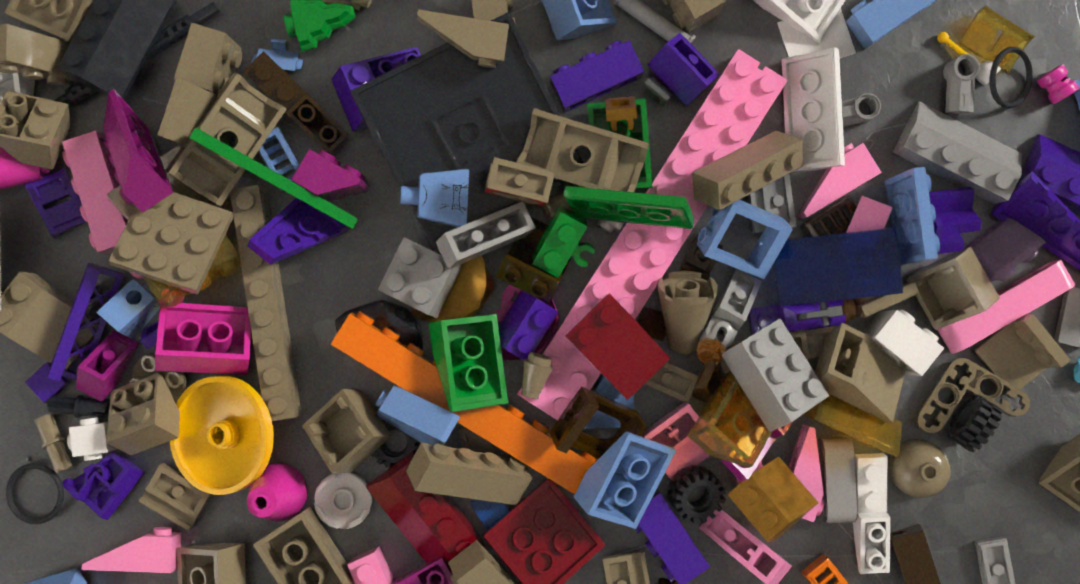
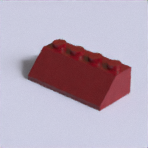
M412 451L367 484L366 488L426 563L443 557L450 572H452L448 562L476 540L484 547L483 538L450 496L414 490L406 472L415 455V452Z

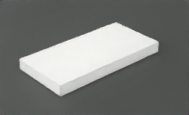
M829 48L781 59L782 77L788 80L783 87L785 134L803 139V166L790 173L845 166L839 49Z

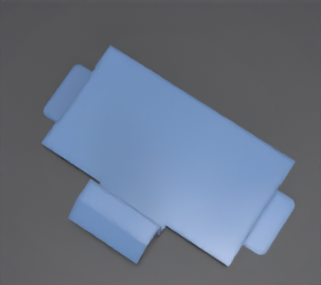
M271 38L272 50L259 48L258 53L253 55L252 62L264 51L283 70L295 71V69H301L303 60L298 59L299 53L286 52L285 39Z

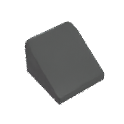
M655 74L651 75L642 86V91L661 107H664L674 95V92Z

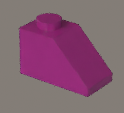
M113 330L77 367L76 389L102 402L120 382L139 343Z

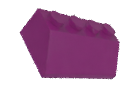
M114 89L109 91L103 123V131L106 137L104 144L111 153L109 160L116 169L114 176L122 188L119 190L120 195L128 205L134 204L143 213L171 195L173 190L150 128Z

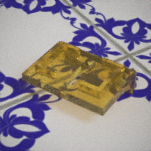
M984 6L978 11L958 44L982 59L993 62L996 56L1007 47L1014 46L1024 50L1035 36L987 6ZM1000 29L1003 31L992 50L990 52L986 49ZM1017 53L1005 55L998 65L1001 68L1000 70L1009 73L1020 55Z

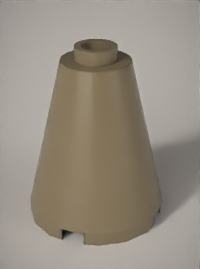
M694 271L668 273L667 279L663 280L661 277L658 283V295L668 344L673 351L680 355L690 354L697 349V343L705 329L717 296L718 285L711 277H709V281L702 279V273Z

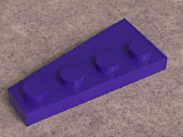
M1031 171L1016 185L1009 201L998 203L993 207L992 215L1080 270V220Z

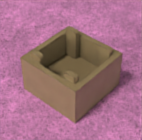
M971 246L920 268L906 279L910 283L915 282L919 293L915 296L935 330L985 312L1000 299Z
M342 389L302 425L332 474L352 472L392 437L381 418L376 416L377 412L363 391L358 389Z

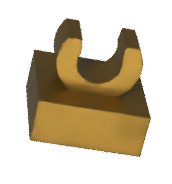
M635 96L605 99L607 121H611L612 130L617 131V122L619 120H626L628 122V129L632 130L634 126L633 119H637Z

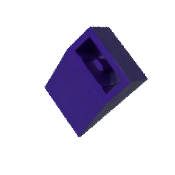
M418 47L339 67L331 80L353 132L366 129L368 126L350 91L421 56Z

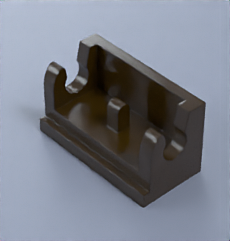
M920 524L892 532L890 538L905 584H941Z

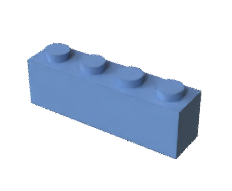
M864 0L850 10L852 16L846 21V24L865 50L938 0H873L870 3Z

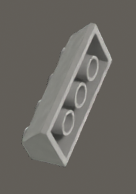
M920 101L917 103L892 152L919 167H925L927 171L960 188L971 186L975 191L974 195L994 205L1009 201L1022 175V153Z

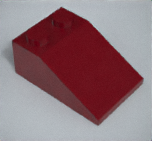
M610 293L565 335L627 400L670 359Z

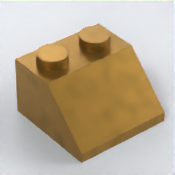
M780 457L775 458L752 473L748 480L742 481L728 494L767 542L777 540L819 504L817 499Z

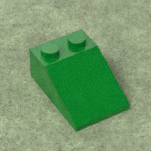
M635 99L637 119H633L634 126L632 130L628 129V122L626 120H619L617 122V131L612 130L611 121H607L605 102L587 104L588 125L649 143L646 99ZM650 146L636 189L653 188Z
M497 314L440 320L429 323L432 354L450 412L507 404L508 397Z

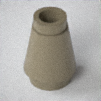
M530 352L528 358L524 359L521 392L523 396L532 399L539 398L553 369L551 357Z

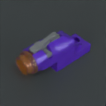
M840 295L752 308L748 314L751 336L778 319L782 320L789 333L838 326L841 323L848 324L849 321L856 319L855 303L852 297Z

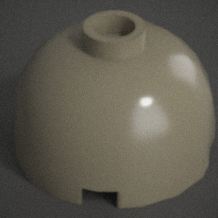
M910 439L901 442L893 455H890L888 459L890 480L901 492L911 497L928 498L937 495L946 487L950 479L951 466L947 455L940 447L929 441Z

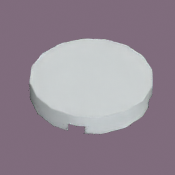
M356 472L334 473L325 477L315 492V511L321 521L329 527L336 529L353 528L363 522L371 511L373 496L366 488L368 484L366 479Z

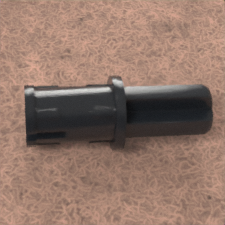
M78 395L77 398L52 396L48 399L47 411L51 413L74 414L76 418H81L82 416L108 418L110 400L104 399L101 402L97 399L84 398L83 395Z

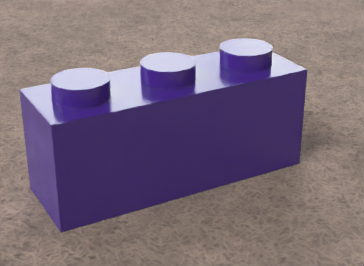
M621 40L613 42L605 48L606 51L598 55L595 52L589 53L579 59L580 63L569 67V64H566L553 71L554 75L550 76V84L564 113L642 78L644 70L630 40L624 43Z
M656 489L635 530L637 533L644 531L649 539L645 542L647 548L654 558L660 555L665 563L661 568L670 582L676 579L679 584H686L710 568V566L661 493Z

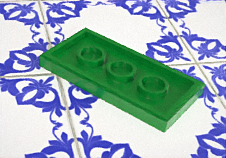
M565 186V199L576 214L586 219L691 229L694 225L695 218L686 197Z

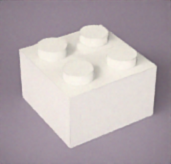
M902 309L900 311H879L862 333L869 335L905 374L923 376L944 349L937 342L939 338L926 328L920 329L914 324L915 318Z

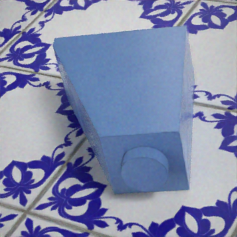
M395 385L390 392L384 389L375 404L379 407L376 416L417 441L428 444L439 443L444 445L460 416Z

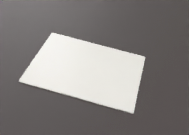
M841 8L820 42H816L784 21L777 23L788 57L829 48L839 49V59L856 54Z

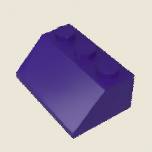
M1038 134L1023 165L1022 175L1018 183L1033 171L1072 213L1080 216V152Z

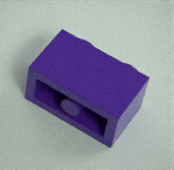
M681 33L668 41L647 64L654 74L686 106L700 96L720 75Z
M521 290L498 327L501 347L522 360L528 358L529 353L534 352L558 311L533 295Z

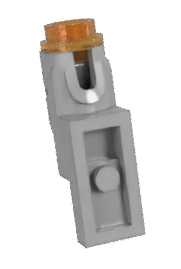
M737 268L734 270L697 343V357L701 362L706 364L709 360H712L717 365L724 360L721 354L729 349L737 331L745 323L762 281Z

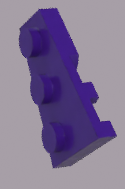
M295 198L249 240L247 247L271 265L346 233L349 227L302 200Z

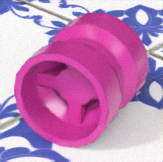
M1064 64L1059 65L1037 80L1041 88L1047 89L1049 93L1048 98L1052 104L1058 103L1080 88L1075 80H1070L1067 76L1068 70Z

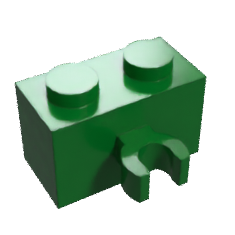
M559 205L532 254V265L557 278L561 275L571 256L574 257L575 262L579 266L586 267L588 262L580 257V253L582 251H589L594 254L595 252L592 244L587 242L579 243L588 227L586 218Z

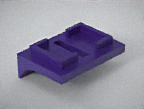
M65 169L44 176L43 180L25 184L41 218L54 239L61 233L86 222L80 212L81 200L75 193ZM69 195L71 197L70 200L45 210L43 207Z

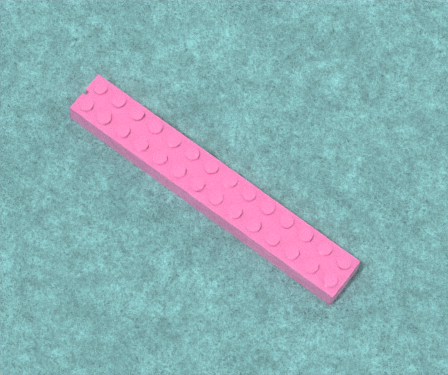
M740 49L736 51L653 180V188H648L646 194L686 197L695 218L693 228L708 205L694 200L692 172L746 146L788 81L766 66L763 70H760L758 68L760 62ZM626 223L543 352V355L552 358L551 365L553 369L539 398L532 399L521 394L522 387L517 395L558 421L581 386L590 390L601 374L565 335L609 293L636 319L659 283V279L663 277L693 228L683 229Z

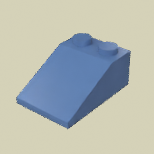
M625 432L586 471L574 495V499L588 515L636 529L676 450L667 445Z

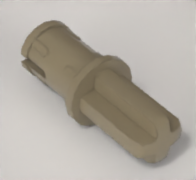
M48 414L35 419L34 422L43 442L41 447L47 450L55 472H63L71 468L72 463L63 443L66 439L61 436L54 415Z

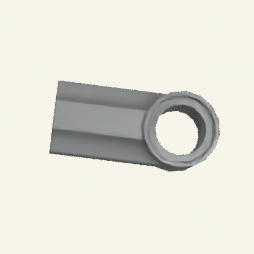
M963 54L948 61L944 66L943 75L947 81L945 113H973L975 77L980 70V63L974 55ZM958 63L962 64L965 68L964 76L958 71Z
M865 93L857 98L842 101L843 127L865 124L874 119L881 110L879 98L874 94ZM859 103H866L870 106V115H864L860 112Z

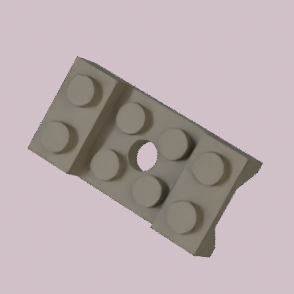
M232 73L216 96L217 100L197 128L219 141L222 133L226 131L232 132L235 136V144L232 148L253 159L287 109L253 88L238 73ZM189 139L186 145L180 148L165 171L211 202L221 206L246 169L198 142Z
M534 108L527 140L517 163L555 172L554 179L583 188L635 192L649 143ZM580 147H586L591 152L590 159L583 164L577 163L574 160V152Z

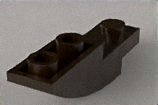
M264 51L243 71L274 102L287 109L285 113L327 153L330 154L349 135Z

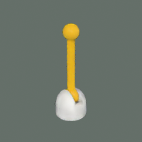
M941 32L938 34L937 40L939 43L947 44L959 55L968 54L949 39L948 33ZM990 60L979 62L980 70L975 78L983 86L989 83L990 70L993 64Z

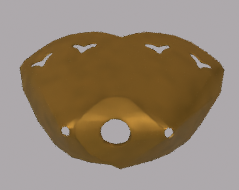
M479 256L460 264L463 267L437 318L415 308L412 311L413 316L422 321L429 322L475 317L492 294L495 282L483 257Z

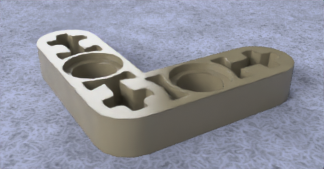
M958 358L948 365L917 414L916 424L925 433L940 431L966 391L974 396L980 395L1001 408L1002 413L1011 417L1025 414L1030 408V399L1020 389L971 360ZM964 364L967 366L965 371L969 376H963L958 380L957 385L962 386L961 390H959L956 385L945 380L947 377L950 381L954 380L957 375L954 367H960ZM984 379L992 380L996 385V391L991 396L983 394L980 390V383ZM1003 387L1007 389V392L1003 395L1011 399L1016 396L1020 398L1018 403L1022 405L1021 409L1015 408L1011 410V403L1005 399H1000L999 403L995 401L1002 394ZM941 388H949L953 391L954 400L950 404H944L939 401L938 392ZM933 402L937 407L945 409L947 412L944 415L942 411H939L935 417V420L938 422L937 426L931 425L928 428L925 426L926 420L923 416L924 414L931 415L935 407L930 406V403Z

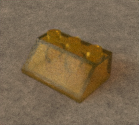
M729 371L709 400L688 437L710 456L750 468L753 467L772 432L768 431L735 376Z
M830 394L829 397L802 415L877 451L894 457H898L900 453L902 422L895 418L893 423L890 424Z

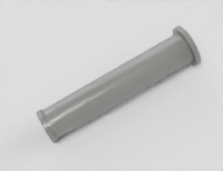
M616 0L614 5L623 9L666 41H670L679 33L691 44L696 38L695 35L692 37L640 0Z

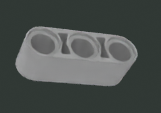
M851 438L820 439L818 453L824 494L822 498L824 500V507L821 513L823 522H856L857 498L853 441Z

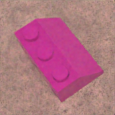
M160 302L155 351L156 371L247 375L251 340L248 307Z

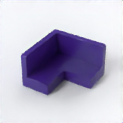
M971 186L929 192L930 204L934 206L936 218L933 222L934 233L940 241V250L937 254L963 251L964 239L960 233L981 230L982 220L972 209L975 191Z

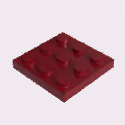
M546 478L482 535L521 584H564L605 546V543L558 486L549 478Z

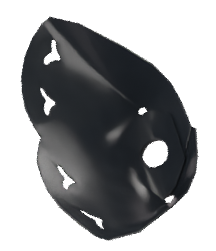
M385 300L373 301L345 311L335 320L338 333L342 326L341 323L345 322L350 313L357 315L361 311L374 319L373 326L381 331L384 327H387L400 336L398 341L408 346L409 343H413L423 350V334L419 323L407 308ZM400 310L405 314L406 318H398L395 315V311Z

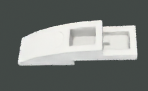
M884 453L855 454L857 520L853 522V533L858 570L860 574L890 573L887 456Z

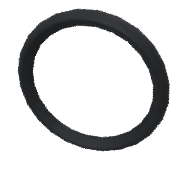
M1014 46L1007 47L993 61L989 76V86L994 100L1003 108L1017 107L1029 94L1033 79V69L1029 56L1024 50ZM1017 53L1025 63L1026 83L1021 96L1014 102L1009 103L1002 100L997 92L996 73L998 65L1005 55Z
M29 463L16 469L10 476L6 486V500L11 512L21 521L29 524L46 523L53 519L60 511L64 501V488L61 479L53 469L40 463ZM38 469L46 472L57 486L58 499L56 505L44 517L31 518L25 516L14 504L12 497L14 482L26 470Z

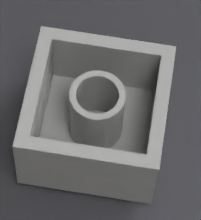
M403 237L378 290L427 315L437 318L463 266L458 265L448 269L442 255Z

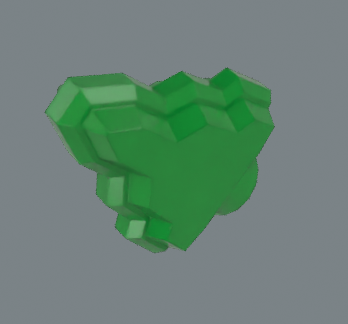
M290 0L291 13L284 15V23L289 38L297 37L301 52L304 53L317 49L318 42L329 39L333 30L344 28L356 18L353 6L338 2L325 4L322 0Z

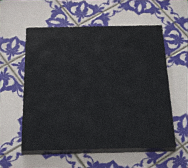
M510 12L491 20L493 22L509 24L504 61L502 64L496 63V68L479 66L478 60L470 59L447 42L350 91L400 189L401 186L418 187L420 174L469 169L467 224L520 203L484 193L493 159L496 157L517 163L527 140L534 108L560 116ZM578 150L574 152V160L577 163L583 164L584 162ZM553 179L551 190L566 182ZM409 205L432 251L438 248L436 242L444 233L458 228L417 218V205Z

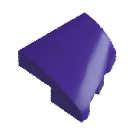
M113 451L104 456L99 463L91 464L84 468L82 475L73 480L67 478L62 484L75 499L83 501L100 518L108 520L145 472L119 453Z

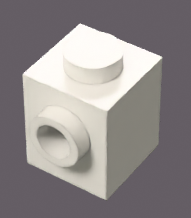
M98 417L82 419L79 426L69 427L67 444L72 451V457L84 456V461L103 458L102 453L118 450L106 443L108 422L99 423Z

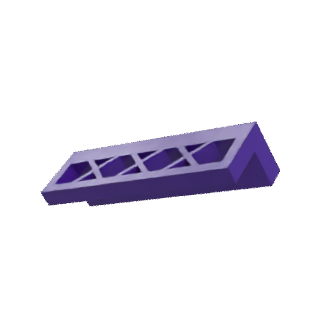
M88 262L48 370L49 379L60 381L63 376L77 380V372L65 369L68 358L79 354L82 361H84L98 346L107 322L101 316L89 320L85 313L87 306L96 300H99L103 306L105 302L102 297L109 295L108 302L118 292L124 273ZM99 274L115 278L111 289L99 293L95 286ZM99 322L95 331L93 324ZM89 327L94 336L93 340L80 347L76 341L77 333ZM89 349L87 356L85 357L83 351Z

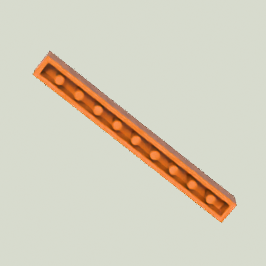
M359 311L357 315L354 313L348 315L331 342L332 346L402 389L450 411L435 360L432 362L423 357L425 351L413 343H409L406 346L399 342L398 338L400 336L387 327H384L381 331L373 326L374 319ZM511 404L508 409L503 405H494L452 412L460 416L459 424L573 494L576 493L586 471L598 460L594 455L584 451L580 454L572 449V447L567 454L557 450L551 435L548 434L549 428L537 420H534L533 423L528 422L523 418L525 413Z

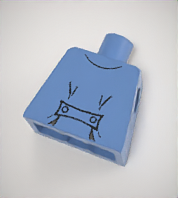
M469 169L420 174L418 187L401 186L400 204L417 205V218L456 227L466 225Z
M149 278L141 285L133 279L96 313L119 333L133 339L159 311L161 301L156 297L167 284Z

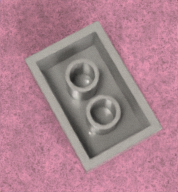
M778 319L721 354L769 432L793 422L829 397L828 392L781 319Z

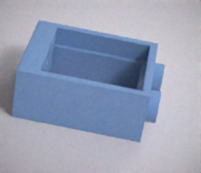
M741 200L721 210L713 208L712 217L707 226L702 228L698 235L697 246L704 256L765 279L793 228L784 218ZM736 213L766 225L748 260L717 248Z

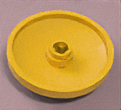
M231 376L207 377L190 385L176 402L180 411L179 438L169 441L176 466L190 484L205 493L226 495L246 489L262 475L268 465L273 449V425L265 402L248 383Z

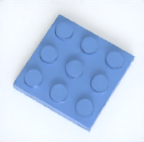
M925 167L912 168L885 180L887 205L893 207L889 220L895 264L903 265L938 258L937 252L940 250V241L934 233L933 226L936 212L934 206L930 204L931 178L926 174Z

